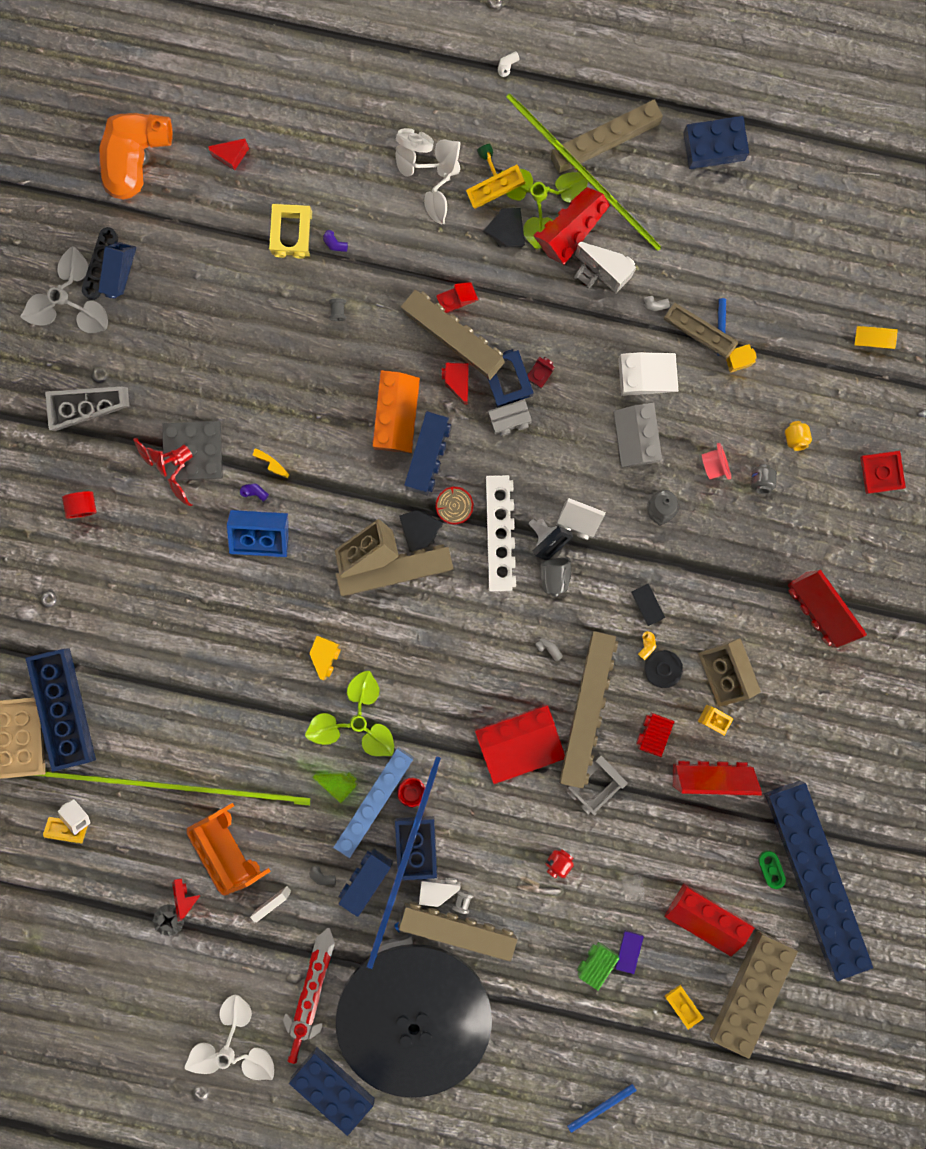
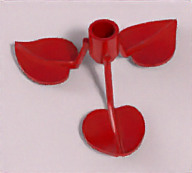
M134 438V443L142 459L149 466L155 465L162 476H167L165 464L171 461L174 466L178 465V468L167 479L168 484L174 495L181 502L192 506L193 504L188 502L184 491L175 480L177 473L185 467L184 463L193 458L188 447L182 445L175 451L172 450L163 454L162 451H156L149 447L145 448L138 441V438Z

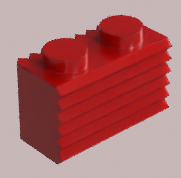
M650 712V715H646L643 721V726H645L643 734L639 733L636 741L638 749L662 757L675 721Z

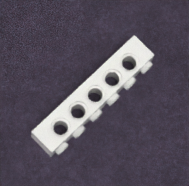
M509 475L486 476L489 592L512 591V587H516V576H512V568H515V556H511V549H515V537H511V530H514V518H510V511H514V499H510V492H513V480H509ZM497 491H503L505 499L499 501L495 498L494 494ZM497 510H503L506 513V517L503 520L495 517ZM498 529L506 531L504 539L496 537L495 532ZM498 548H504L507 551L505 558H499L496 555ZM499 567L507 569L506 577L501 578L497 575L496 571Z

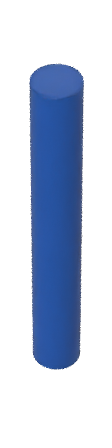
M720 298L718 329L724 333L726 330V299Z

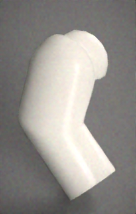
M516 51L500 59L498 66L500 76H508L511 64L520 60Z

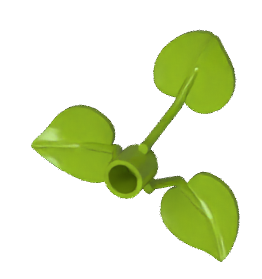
M520 169L526 184L506 193L510 199L516 201L523 200L526 193H531L533 199L537 201L539 218L532 217L528 219L523 228L526 240L535 249L542 247L533 235L537 231L541 232L549 220L553 221L549 217L542 218L541 202L547 198V192L556 195L561 194L562 200L570 203L588 185V181L579 172L565 173L558 177L555 186L559 191L550 189V187H545L542 182H535L533 184L531 173L525 169Z
M364 671L356 675L348 685L347 695L349 700L358 702V714L350 719V723L336 724L334 716L328 713H321L313 718L305 733V737L310 741L329 745L336 742L340 737V732L337 728L352 727L356 732L363 730L367 732L361 741L362 748L367 754L371 756H392L394 753V741L389 729L382 724H375L369 730L366 728L367 722L365 718L361 716L362 703L366 705L372 704L379 697L378 683L370 671Z

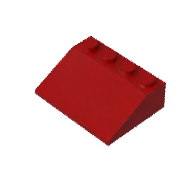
M821 570L805 572L787 585L790 589L788 590L789 594L793 599H797L800 602V609L813 620L811 621L812 626L817 631L820 630L823 634L822 639L827 646L838 648L867 635Z
M547 704L475 729L494 784L564 760L565 757Z
M679 760L678 764H673V787L682 794L762 795L754 767L748 765V762H736V765H729L727 761H717V765L709 764V761H698V764H690V761Z

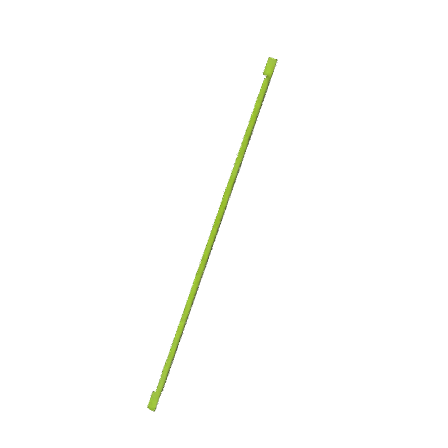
M45 771V775H34L294 801V804L310 806V798L49 771Z

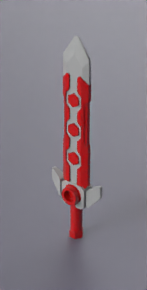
M330 928L323 931L315 940L294 1022L287 1013L284 1016L283 1023L286 1030L294 1038L291 1053L287 1060L292 1064L297 1063L302 1040L305 1041L308 1038H313L322 1028L323 1023L315 1024L312 1027L311 1025L314 1021L320 992L335 944Z

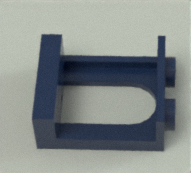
M511 349L503 352L504 361L509 360L512 362L522 388L521 390L504 395L497 374L491 380L488 379L497 408L533 397L534 392L519 350L514 351Z

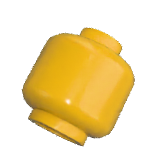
M794 421L785 429L788 447L794 451H801L809 447V444L812 442V436L807 424L801 423V421Z

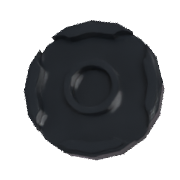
M667 650L656 651L646 660L644 666L645 676L653 686L670 688L681 679L683 664L680 658L673 652Z

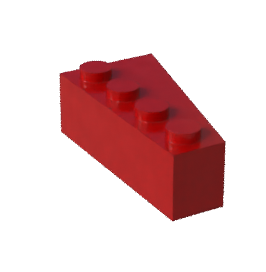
M586 187L570 201V206L567 209H561L556 219L553 221L549 220L544 225L545 228L541 232L537 231L533 236L549 258L565 265L577 249L578 244L583 242L588 233L607 211L610 204L603 193Z

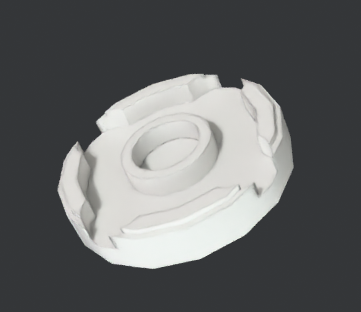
M409 128L398 131L396 141L401 146L412 151L424 153L430 152L433 149V139L424 132L417 134L414 133L415 130Z

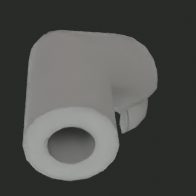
M653 296L644 297V306L649 310L659 311L670 308L668 298L654 302Z
M541 638L539 642H536L535 646L542 652L546 648L555 661L563 657L554 643L545 638Z

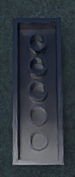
M70 648L25 658L52 772L95 761L96 757Z

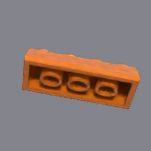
M381 370L373 438L374 450L412 453L420 378L401 372Z

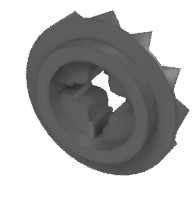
M167 904L161 906L154 913L153 923L155 930L160 932L161 935L171 936L177 934L182 929L184 919L177 921L175 905ZM164 916H167L168 918L175 916L171 921L172 925H170L169 923L164 925L162 924L165 921Z

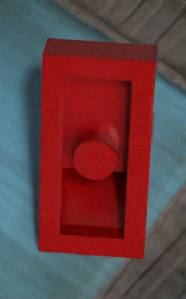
M471 282L454 284L453 289L436 295L438 303L445 309V313L478 301Z
M176 879L172 882L177 921H182L200 895L185 898V895H187L186 883H182V879Z

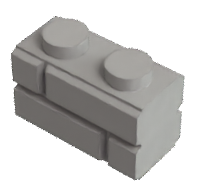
M525 399L488 411L495 435L505 436L510 434V430L515 428L518 431L529 427L528 424L532 422Z

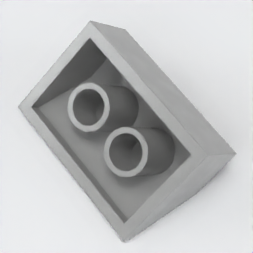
M654 403L634 405L613 411L621 468L659 463L662 460Z

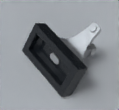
M532 519L529 522V525L538 535L537 547L532 551L536 557L543 560H549L574 537L571 531L560 526L549 528L543 519L537 521Z

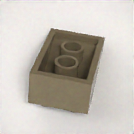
M379 519L335 550L339 576L341 578L384 567L399 556L393 530Z

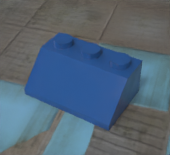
M230 510L227 522L230 554L287 557L288 513Z

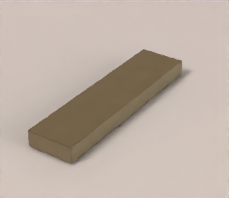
M674 303L664 316L666 322L726 359L738 345L737 340L677 303Z

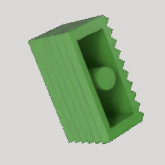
M600 942L597 945L593 944L588 951L589 957L586 961H582L577 968V971H579L578 977L597 991H599L619 960L617 953Z

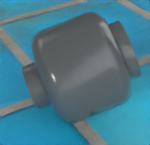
M759 465V467L752 471L751 487L759 494L770 493L776 488L777 472L770 468V465Z

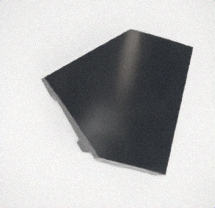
M521 208L501 209L483 230L486 235H490L498 243L500 248L502 246H525Z
M420 510L399 516L409 552L427 548L430 544H434V539L444 523L428 515L425 511Z

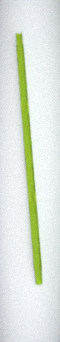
M509 93L506 98L598 192L604 194L607 201L648 243L659 251L661 246Z

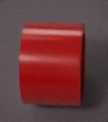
M92 491L76 492L62 496L66 518H80L97 513Z

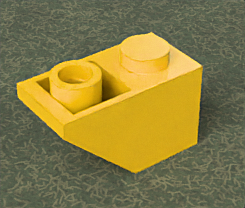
M316 636L309 654L319 678L325 680L326 677L330 678L334 667L331 665L333 660H337L341 652V649H339L340 644L324 637Z

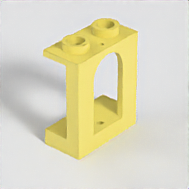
M272 204L269 249L275 257L284 258L286 255H292L294 258L303 259L305 256H310L309 233L310 219H312L310 206ZM281 218L300 219L299 239L293 247H285L280 242Z

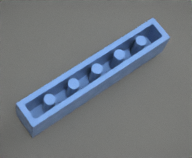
M399 747L396 749L333 848L348 858L351 857L413 761V756Z

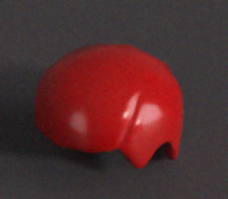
M413 777L404 779L397 789L399 801L407 807L419 806L425 786L420 779Z

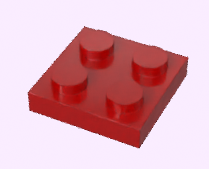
M900 451L860 457L866 494L906 488Z

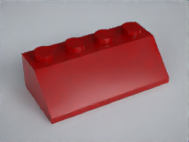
M684 883L664 916L731 957L746 944L755 928L750 922Z

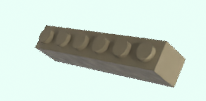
M654 99L562 145L581 164L660 125L663 115ZM555 148L552 149L550 158L559 174L573 167Z
M414 290L401 306L404 314L491 380L505 363L503 353L496 347L492 349L488 346L489 343L482 336H475L473 334L474 331L469 326H462L458 323L459 319L456 316L445 313V309L439 303H432L430 301L431 298L423 291L419 293L417 290Z
M444 544L434 546L433 550L428 552L425 549L414 551L415 555L407 556V553L400 554L394 561L384 567L341 578L339 573H337L336 577L342 597L452 571L454 568L449 547H444Z
M415 902L404 904L398 923L400 931L511 962L518 940L512 930L506 928L502 930L495 929V926L489 923H484V925L477 924V921L474 919L466 918L463 920L458 918V915L449 912L447 915L439 913L440 910L432 907L424 909Z

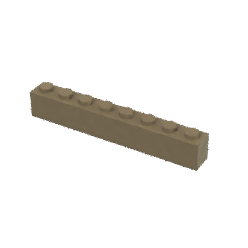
M595 631L591 633L560 775V784L582 789L584 785H588L590 774L587 773L588 766H592L594 758L591 751L592 747H596L598 736L595 735L596 728H600L602 717L599 714L600 710L604 709L606 698L603 697L604 691L608 690L610 679L607 678L608 672L613 669L614 660H611L613 652L616 653L618 641H615L616 636Z

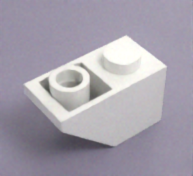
M438 877L435 879H422L419 905L439 907L460 890V882H457L455 878H445V880H438Z

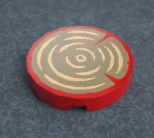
M461 487L446 488L439 494L436 500L437 514L448 524L458 525L464 523L473 512L474 503L472 497Z

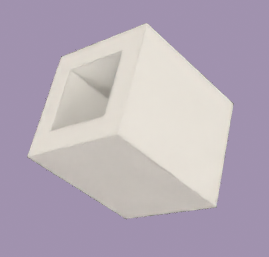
M74 799L62 805L60 810H58L60 819L74 835L90 824L88 815Z

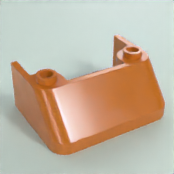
M233 803L187 828V835L217 890L224 896L248 887L271 872L269 868L260 871L257 862L250 859L245 860L228 827L231 825L232 817L227 810L234 807Z

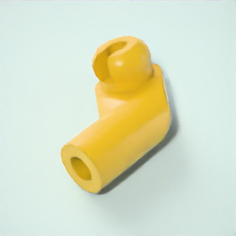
M649 631L643 633L644 648L638 653L643 660H646L656 649L655 636Z

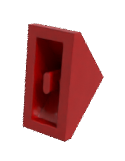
M240 139L208 146L212 157L235 171L249 150V145L246 139Z

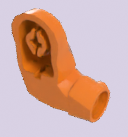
M127 113L110 116L107 119L100 144V166L102 185L109 195L118 199H128L141 191L143 186L142 167L144 149L148 146L151 148L171 146L173 130L170 117Z

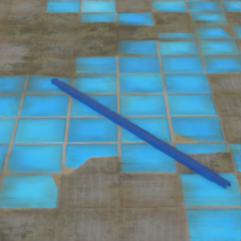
M438 756L435 758L372 948L367 965L371 969L377 956L441 760Z

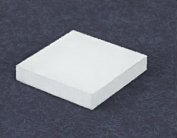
M288 886L255 910L250 917L254 923L258 922L288 898L291 893Z

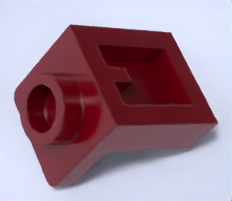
M539 357L528 374L529 381L542 389L555 369L553 362L546 357Z

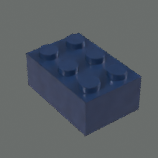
M743 116L687 124L684 129L683 136L689 169L745 161L749 155Z
M435 816L422 817L402 880L437 878ZM416 817L396 818L397 871Z
M373 849L372 852L367 851L360 863L362 867L355 869L349 879L351 881L350 885L346 883L338 896L340 898L339 905L356 917H359L390 870L393 861L376 849Z

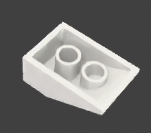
M580 242L577 246L575 256L593 273L598 274L599 278L615 293L632 278L636 267L630 257H625L623 254L584 242Z
M639 352L625 353L619 356L621 396L678 392L675 353Z
M568 498L564 503L556 525L569 531H574L578 533V537L588 540V538L594 537L606 512Z

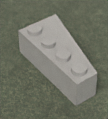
M128 387L45 392L49 431H57L130 407Z

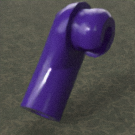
M332 230L325 231L323 241L330 250L348 251V242L337 241Z
M256 483L243 485L240 489L242 497L256 495L263 502L269 497V494Z

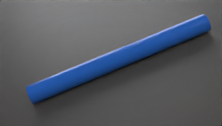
M631 1084L567 1125L569 1131L572 1133L636 1092L635 1086Z

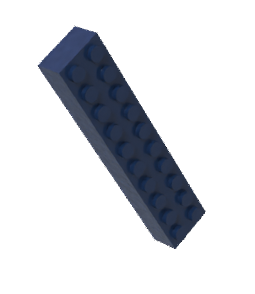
M799 780L764 793L830 975L836 981H840L873 969L807 784Z

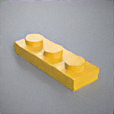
M515 165L467 189L466 192L473 208L476 209L526 184L519 166Z

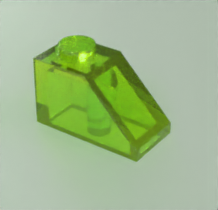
M317 772L312 777L340 803L358 785L355 782L357 778L350 772Z

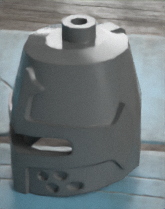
M670 490L658 491L647 503L649 517L659 526L672 520L680 509L677 497Z
M554 558L541 562V580L544 592L551 594L552 597H558L560 593L567 592L571 579L570 558Z

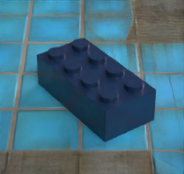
M426 411L404 484L406 490L428 496L429 492H433L435 486L434 473L438 474L441 465L439 456L444 455L446 449V442L444 440L445 437L449 438L452 428L448 417Z
M318 1047L314 1049L295 1071L289 1081V1085L347 1136L374 1106L375 1098Z

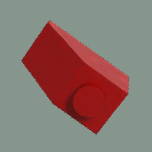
M446 363L445 368H442V380H445V385L463 404H468L469 363Z

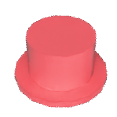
M717 443V450L702 454L703 464L709 479L726 475L729 480L731 479L729 464L721 443Z

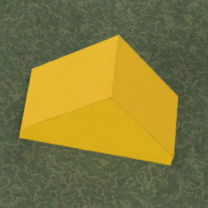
M706 705L698 722L725 736L733 718L712 706Z

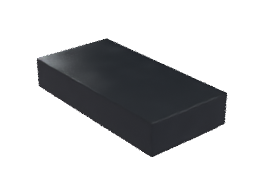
M649 583L631 591L647 626L665 618Z

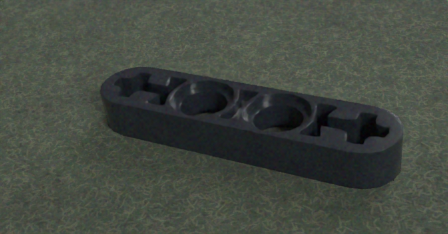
M110 227L103 228L99 233L82 285L83 295L90 300H95L101 295L99 292L101 276L93 277L92 275L95 268L102 269L103 260L99 259L98 254L100 251L105 250L106 243L109 246L118 242V234ZM111 233L113 238H109L107 242L105 235H109ZM92 286H93V288H94L96 291H95V293H94V292H91V294H90L87 290H88V288L91 289Z

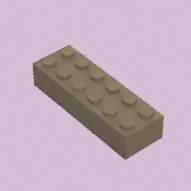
M757 929L710 1032V1037L714 1043L750 1059L798 953L792 945Z

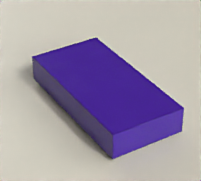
M624 930L618 953L619 960L615 965L616 970L635 974L644 938L643 935Z

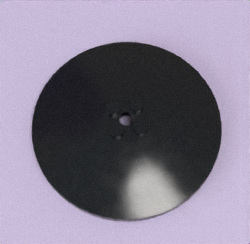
M422 944L401 945L377 953L372 969L367 967L369 959L361 964L346 982L336 1011V1036L342 1055L351 1069L363 1081L375 1089L400 1097L417 1098L435 1095L463 1081L482 1059L487 1049L492 1029L489 998L484 985L474 970L454 954L441 948ZM417 1024L419 1030L412 1032L409 1030V1026Z

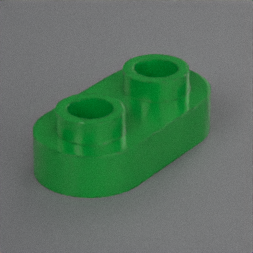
M769 850L761 852L758 857V863L766 884L772 889L782 888L785 885L786 877L778 856ZM766 857L771 858L769 863H765ZM773 875H777L776 881L771 880Z

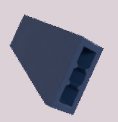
M116 242L105 247L99 292L104 293L105 297L116 298L124 293L136 246Z

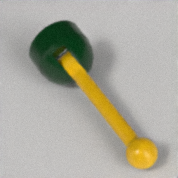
M491 144L479 147L477 149L478 155L481 159L488 161L493 176L497 175L491 161L493 156Z

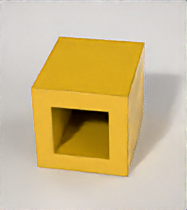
M750 344L735 348L726 359L730 373L752 366L756 362L755 350L751 349Z

